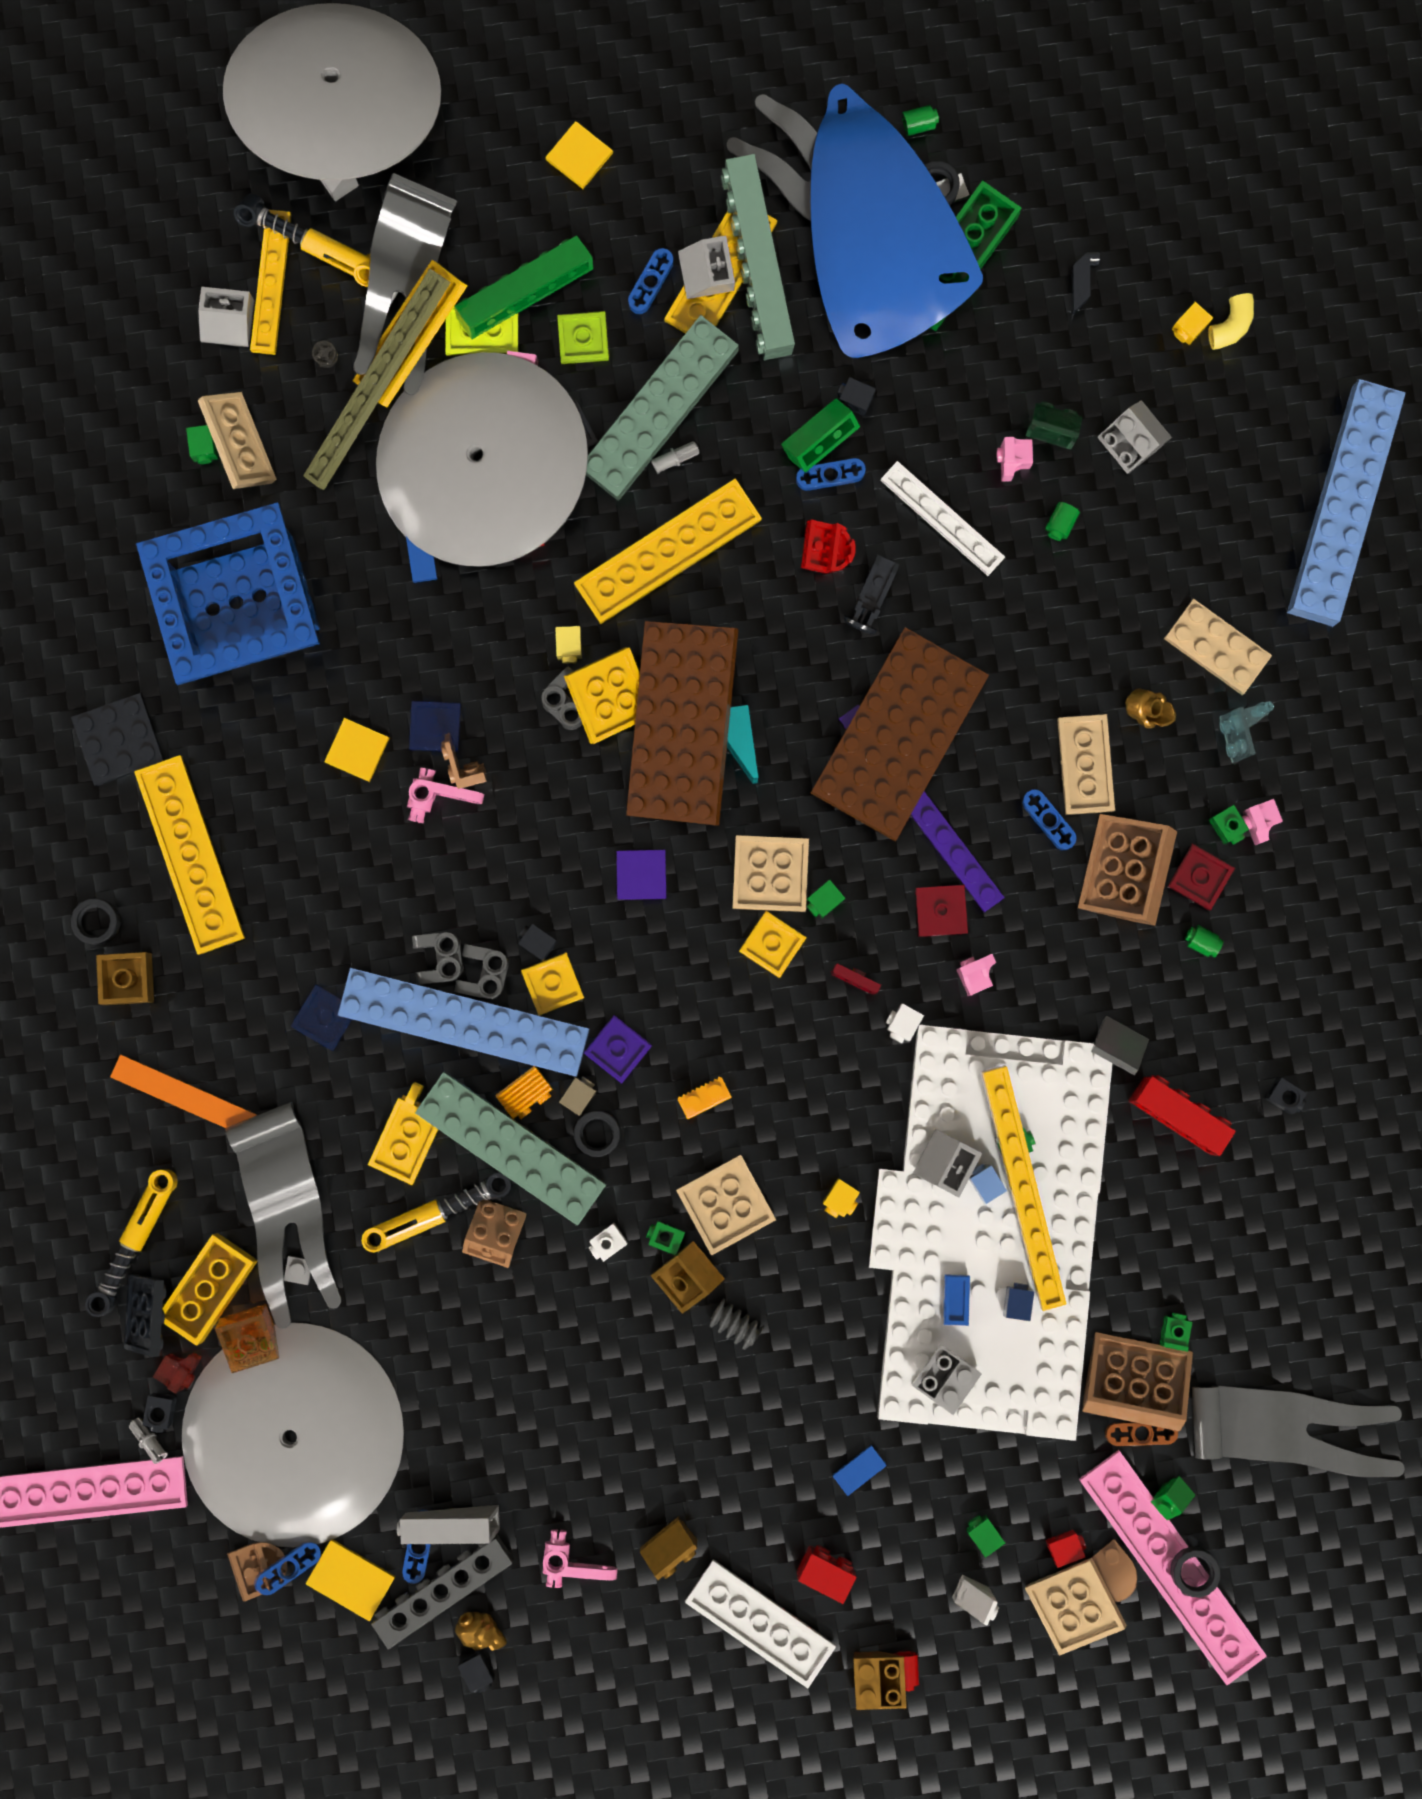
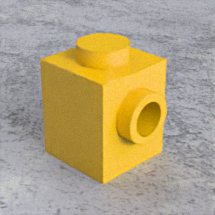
M838 1178L822 1202L827 1206L824 1211L835 1218L838 1215L845 1217L846 1214L851 1215L858 1205L855 1200L860 1192Z

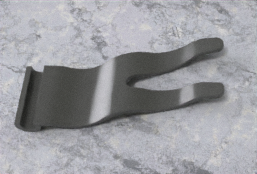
M759 95L755 100L756 108L791 138L812 171L817 132L794 110L776 102L767 95ZM736 137L730 138L727 142L728 151L737 157L755 154L757 168L775 183L790 204L801 215L811 221V181L803 180L792 167L778 156L764 149L752 146Z
M395 173L392 174L387 185L371 244L369 278L360 343L353 365L355 372L359 375H364L374 359L393 293H402L406 300L431 260L438 263L440 251L451 220L450 216L457 203V200ZM427 348L404 381L403 389L408 395L416 394L420 388L424 375Z
M292 1102L226 1127L228 1141L233 1151L237 1154L245 1194L255 1224L261 1286L275 1324L281 1329L287 1328L291 1323L283 1276L285 1227L288 1223H296L306 1264L327 1306L334 1309L342 1301L326 1255L322 1205L308 1156L304 1131L300 1120L298 1121L295 1116Z
M1224 1385L1211 1387L1192 1386L1195 1458L1232 1457L1290 1462L1357 1477H1399L1404 1473V1465L1398 1460L1352 1452L1311 1437L1306 1431L1307 1425L1310 1423L1332 1426H1363L1398 1421L1402 1413L1394 1405L1359 1406L1287 1391Z

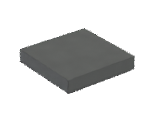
M1106 1016L1102 1021L1091 1052L1135 1075L1139 1070L1149 1039Z

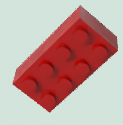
M1158 1075L1143 1077L1128 1101L1208 1154L1220 1156L1236 1132L1230 1128L1232 1123L1221 1116L1210 1115L1211 1109L1199 1102L1198 1104L1189 1101L1190 1096L1182 1090H1172L1168 1087L1169 1082Z

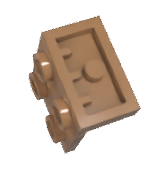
M450 733L445 734V740L441 742V749L444 759H449L450 761L448 774L451 783H456L457 789L486 782L484 763L478 765V762H471L465 764L464 769H460Z
M489 1200L479 1201L465 1237L462 1252L509 1268L515 1245L526 1219V1213Z

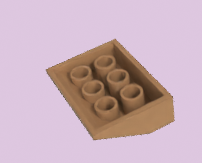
M1100 814L1078 908L1155 926L1177 831L1168 825Z
M1096 1332L1086 1379L1082 1412L1180 1431L1187 1419L1193 1352L1166 1348L1161 1345Z

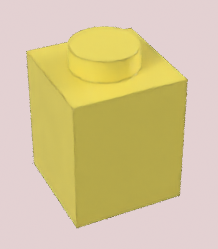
M580 626L556 627L557 658L562 660V663H576L577 659H582Z

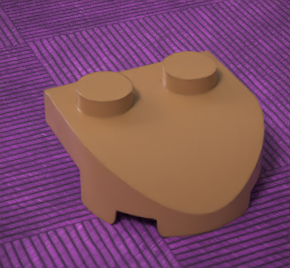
M1113 1539L1095 1554L1092 1559L1114 1602H1121L1134 1592L1137 1584V1570L1131 1559Z
M256 1542L227 1553L243 1601L262 1595L256 1591L254 1581L259 1573L285 1556L276 1546L269 1543ZM287 1561L281 1566V1572L284 1576L287 1572ZM275 1569L272 1571L275 1576L271 1579H266L265 1577L262 1579L263 1584L261 1588L265 1587L269 1590L271 1588L270 1583L274 1579H278L279 1583L282 1581L277 1576Z

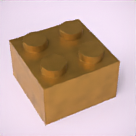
M151 953L96 955L98 1004L118 1005L154 1002Z

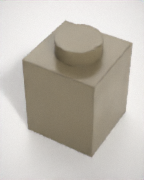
M582 1077L581 1080L575 1078L559 1103L581 1116L597 1092L593 1089L595 1084L585 1077Z

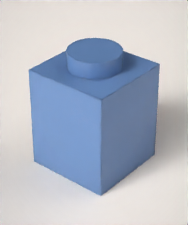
M984 1164L977 1166L972 1172L973 1175L969 1178L985 1204L1007 1191L992 1165L985 1167Z

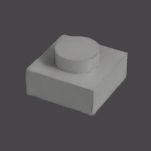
M288 1256L284 1281L309 1285L311 1273L305 1258Z

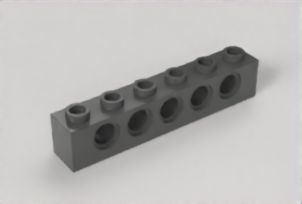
M498 1534L490 1543L478 1544L479 1547L473 1552L469 1549L457 1557V1563L452 1566L449 1563L436 1572L438 1574L437 1577L431 1581L429 1578L424 1579L416 1585L417 1590L410 1595L408 1592L404 1593L395 1600L397 1603L390 1609L386 1606L374 1615L376 1619H374L371 1625L387 1649L396 1645L513 1563L514 1558ZM484 1555L489 1559L490 1564L482 1567L478 1565L476 1558ZM458 1570H465L469 1575V1579L466 1581L459 1580L456 1577V1572ZM444 1584L448 1588V1593L446 1595L438 1594L435 1586ZM418 1598L424 1599L427 1602V1608H417L415 1600ZM403 1613L407 1618V1622L403 1624L396 1622L394 1614Z

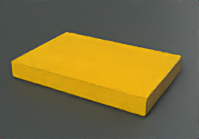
M331 1539L307 1580L306 1585L370 1621L396 1576Z

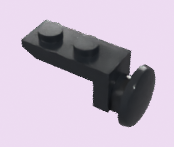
M877 554L853 607L856 610L853 618L844 616V621L847 624L865 633L875 634L877 632L871 625L874 619L877 620L880 607L900 564Z

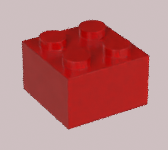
M809 1545L797 1569L798 1581L844 1604L857 1577L854 1567L851 1566L852 1562L841 1556L838 1559L832 1557L829 1554L830 1551L820 1545H817L816 1548Z

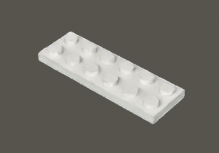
M714 1559L685 1600L686 1604L806 1688H809L836 1648L834 1643Z

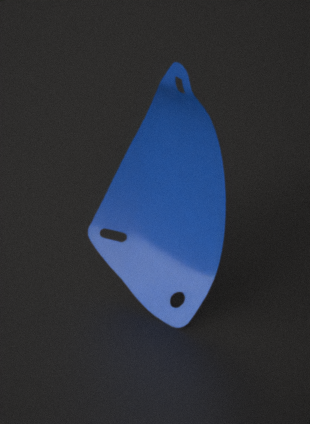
M845 84L836 85L830 91L827 111L820 124L814 146L811 172L812 239L819 287L829 322L843 353L852 358H859L899 346L932 327L958 308L977 290L983 281V275L952 209L933 177L911 146L881 114L870 107L850 87ZM847 98V111L839 114L838 100ZM966 272L969 275L967 282L944 284L939 281V276L943 273ZM856 324H867L871 329V335L866 339L858 338L854 333Z

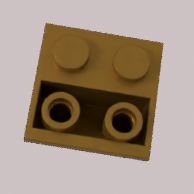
M678 1516L641 1546L640 1553L657 1580L661 1577L667 1579L677 1570V1564L682 1560L686 1563L696 1555L697 1538Z
M880 1651L854 1652L856 1710L907 1708L904 1656Z

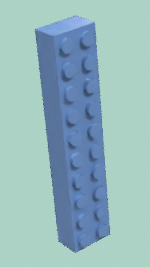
M1361 379L1352 386L1287 613L1329 626H1335L1340 622L1405 392Z
M350 968L338 1016L576 1077L578 1076L590 1030Z

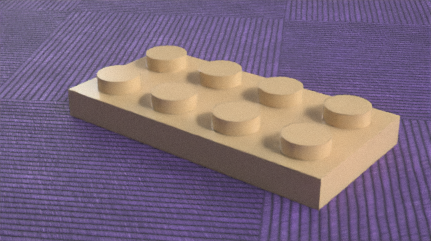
M242 392L202 396L198 403L232 488L272 484L277 480Z
M1195 599L1190 602L1164 638L1241 695L1245 694L1272 656Z
M1107 714L1058 718L1065 815L1114 812L1115 804Z

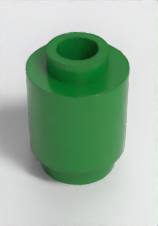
M1197 925L1196 928L1191 927L1185 937V940L1188 941L1187 947L1207 957L1212 956L1214 958L1218 955L1224 940L1219 938V935L1200 925Z

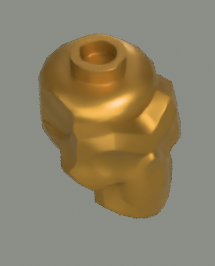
M1139 688L1131 692L1126 700L1127 714L1137 719L1138 723L1144 725L1145 728H1154L1156 725L1161 727L1168 726L1176 719L1173 705L1166 702L1167 699L1162 693H1154Z
M464 1613L459 1618L455 1627V1633L463 1645L473 1647L474 1650L489 1647L494 1651L505 1646L507 1643L505 1636L498 1629L497 1623L487 1613Z

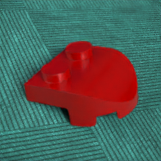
M812 519L808 520L801 568L821 573H832L842 570L850 564L855 556L856 547L854 539H851L846 531L847 528L839 523L829 524Z

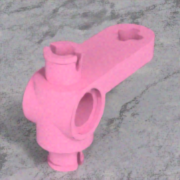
M420 768L419 778H413L409 788L407 807L411 808L408 820L424 823L425 812H431L436 795L482 804L484 794L435 783L433 778L436 771L428 769L427 773L426 768ZM421 787H426L429 790V794L425 799H418L416 796L417 790Z
M558 1529L551 1530V1539L545 1542L543 1574L547 1575V1587H552L553 1580H555V1588L562 1587V1577L597 1580L617 1579L618 1568L569 1562L570 1544L565 1542L567 1531L560 1530L558 1537ZM553 1555H558L562 1558L563 1564L555 1567L551 1565L549 1558Z

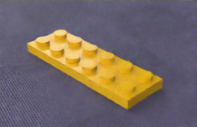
M728 211L712 238L727 237L735 280L734 291L687 299L685 287L683 286L664 321L684 333H687L700 315L717 327L743 282L741 277L743 261H738L736 253L738 237H733L731 229L733 214H728ZM768 215L769 225L772 233L773 229L777 224V220Z
M431 260L379 340L374 359L429 268L451 282L378 402L385 407H388L467 287L466 284L434 260ZM357 374L353 382L359 385L364 375Z

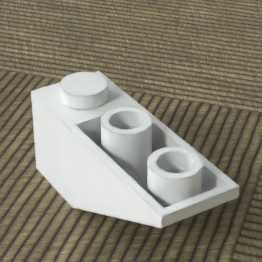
M964 1575L961 1576L952 1596L954 1603L983 1624L988 1625L989 1620L995 1619L999 1609L996 1598L989 1587Z

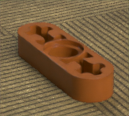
M1114 1422L1107 1426L1105 1437L1108 1442L1115 1446L1172 1444L1177 1440L1178 1431L1172 1430L1173 1432L1168 1435V1439H1165L1163 1435H1155L1156 1440H1153L1154 1432L1151 1425L1136 1422ZM1131 1426V1441H1128V1436H1119L1118 1441L1111 1436V1433L1115 1432V1428L1118 1427L1121 1432H1128L1127 1427ZM1140 1426H1144L1148 1430V1436L1144 1440H1138L1135 1437V1431ZM1155 1426L1156 1431L1164 1430V1428Z

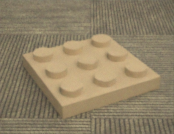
M736 835L733 909L806 912L809 839Z
M741 1155L676 1190L711 1255L776 1220Z
M1092 1558L1027 1584L1025 1587L1059 1656L1122 1631L1127 1626Z

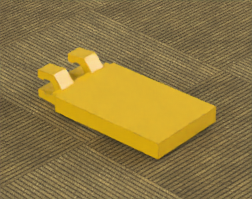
M416 1082L412 1084L407 1096L403 1095L402 1098L399 1097L368 1163L369 1166L410 1185L414 1184L438 1132L436 1127L415 1114L421 1104L417 1100L424 1087Z

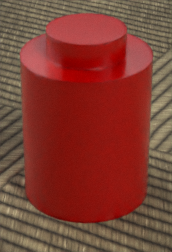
M911 1651L896 1652L894 1654L904 1656L906 1691H913L914 1687L919 1685L918 1653Z

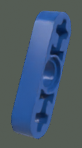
M658 249L651 256L629 295V308L632 312L643 314L651 306L673 267V255L669 250ZM663 256L667 257L666 259L668 264L663 263L659 269V273L658 271H656L658 267L657 258L662 259ZM652 275L657 278L658 283L656 286L648 287L644 284V279L647 276ZM643 290L646 292L643 297L644 305L640 304L637 307L635 306L634 299H640Z
M856 458L814 465L806 473H808L809 477L817 476V471L820 470L821 483H818V478L811 479L810 484H806L804 480L801 481L805 473L801 469L797 473L796 483L800 489L805 491L855 483L862 480L866 468L865 464ZM851 465H855L857 469H861L860 471H858L857 476H854L852 472L845 473L844 479H841V466H844V471L851 470ZM829 468L835 469L838 477L833 481L827 480L824 477L825 470Z
M1039 790L1027 792L1022 799L1023 807L1052 843L1060 850H1068L1076 843L1075 832L1045 795ZM1030 795L1033 798L1039 797L1040 800L1037 803L1041 808L1044 805L1048 807L1039 816L1035 814L1039 809L1035 805L1030 806L1028 804ZM1046 813H1051L1055 816L1056 823L1054 826L1048 827L1044 825L1042 819ZM1060 823L1063 826V828L1059 829L1060 832L1063 835H1066L1067 833L1070 835V838L1068 839V841L1070 842L1069 845L1067 843L1061 844L1059 842L1061 836L1058 832H1056L1054 835L1050 832L1055 830L1060 825Z
M407 1544L402 1571L403 1577L407 1582L415 1584L420 1582L425 1576L431 1544H426V1550L422 1553H416L412 1549V1544ZM409 1556L415 1559L424 1558V1562L418 1561L417 1570L421 1571V1574H417L416 1577H411L412 1574L408 1571L414 1564V1559L410 1560Z
M305 1542L256 1576L254 1581L256 1591L263 1595L275 1593L316 1564L321 1556L320 1548L311 1542ZM305 1548L313 1549L314 1552L311 1554L313 1558L311 1560L309 1558L301 1560L300 1563L303 1566L300 1568L298 1561L293 1556L296 1554V1557L300 1558L305 1554ZM286 1561H291L294 1565V1571L289 1576H284L281 1572V1566ZM275 1569L277 1576L281 1578L282 1581L279 1583L278 1579H274L270 1583L271 1588L269 1590L265 1587L261 1588V1585L263 1584L262 1579L264 1577L266 1579H271L273 1576H275V1574L272 1573V1571Z

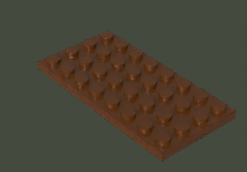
M645 621L627 816L719 825L738 629Z
M905 627L811 794L896 841L989 675Z

